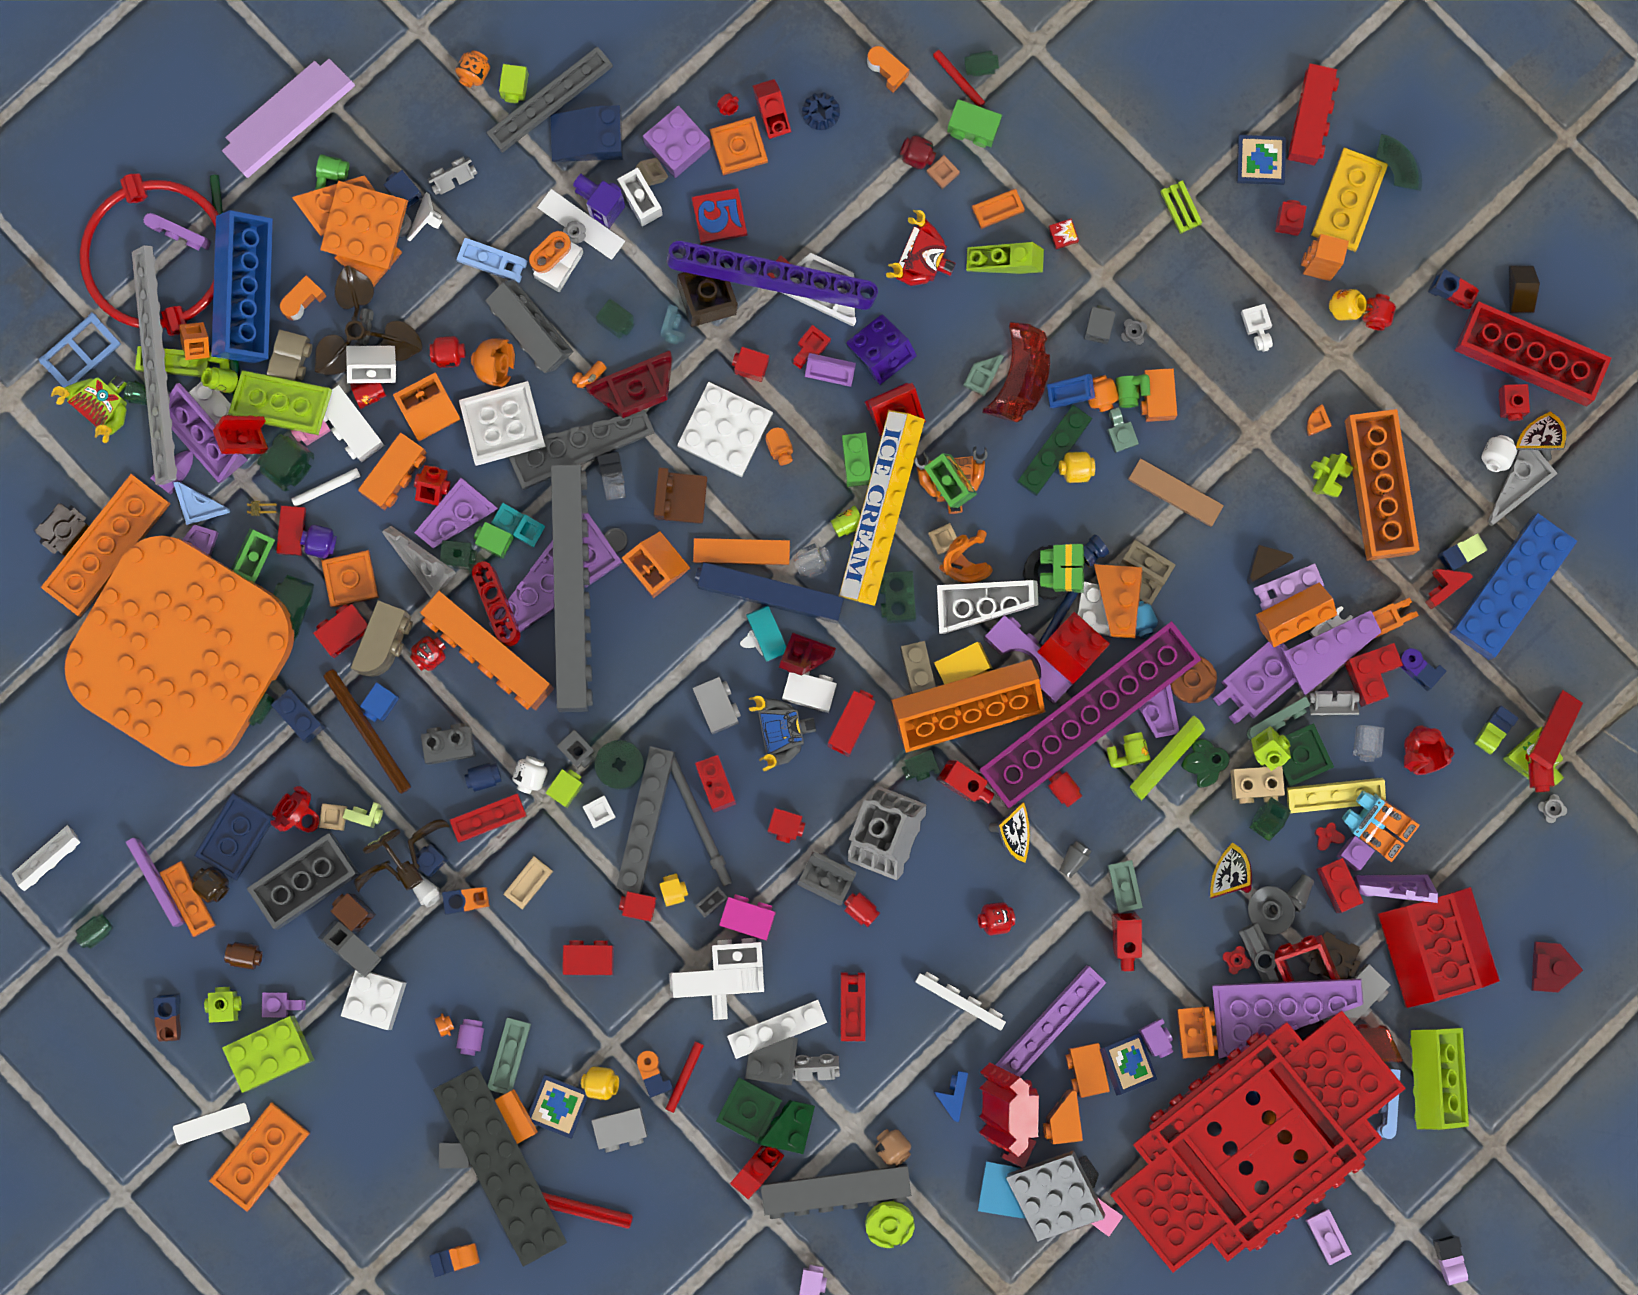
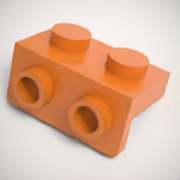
M1208 1006L1177 1009L1182 1058L1214 1056V1051L1218 1050L1216 1035L1212 1036L1211 1026H1215L1214 1012L1209 1011Z

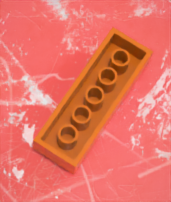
M1393 409L1350 415L1345 420L1351 465L1353 466L1352 472L1366 561L1414 555L1420 549L1398 410Z
M440 591L434 595L420 612L425 617L422 622L435 633L440 630L443 633L440 637L453 648L458 645L461 648L459 653L473 664L477 661L480 664L477 668L487 677L492 679L495 676L498 679L496 684L510 695L513 691L517 695L514 699L525 709L528 710L532 707L536 711L554 690L549 682Z
M1031 659L891 700L899 735L906 753L1045 712L1040 680Z

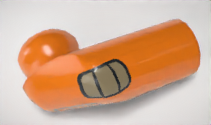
M597 361L585 375L577 372L572 377V383L576 384L577 388H585V385L596 381L606 370L605 364Z

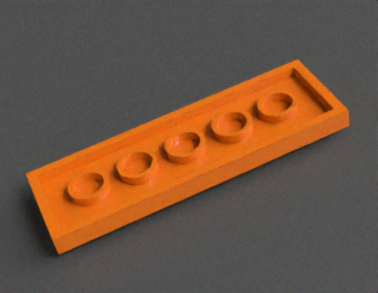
M130 474L41 588L77 616L81 617L103 590L122 556L129 548L146 536L169 507L170 503Z

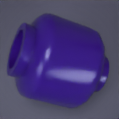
M311 525L308 532L303 531L300 545H304L305 554L325 559L329 554L333 555L337 536H334L331 528Z

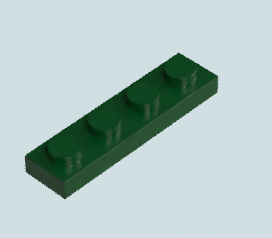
M1073 405L1017 483L1037 496L1059 466V461L1064 459L1065 454L1070 451L1093 418Z

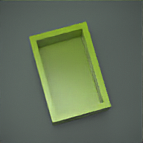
M289 1016L222 1047L242 1093L248 1092L314 1061V1057L295 1016Z

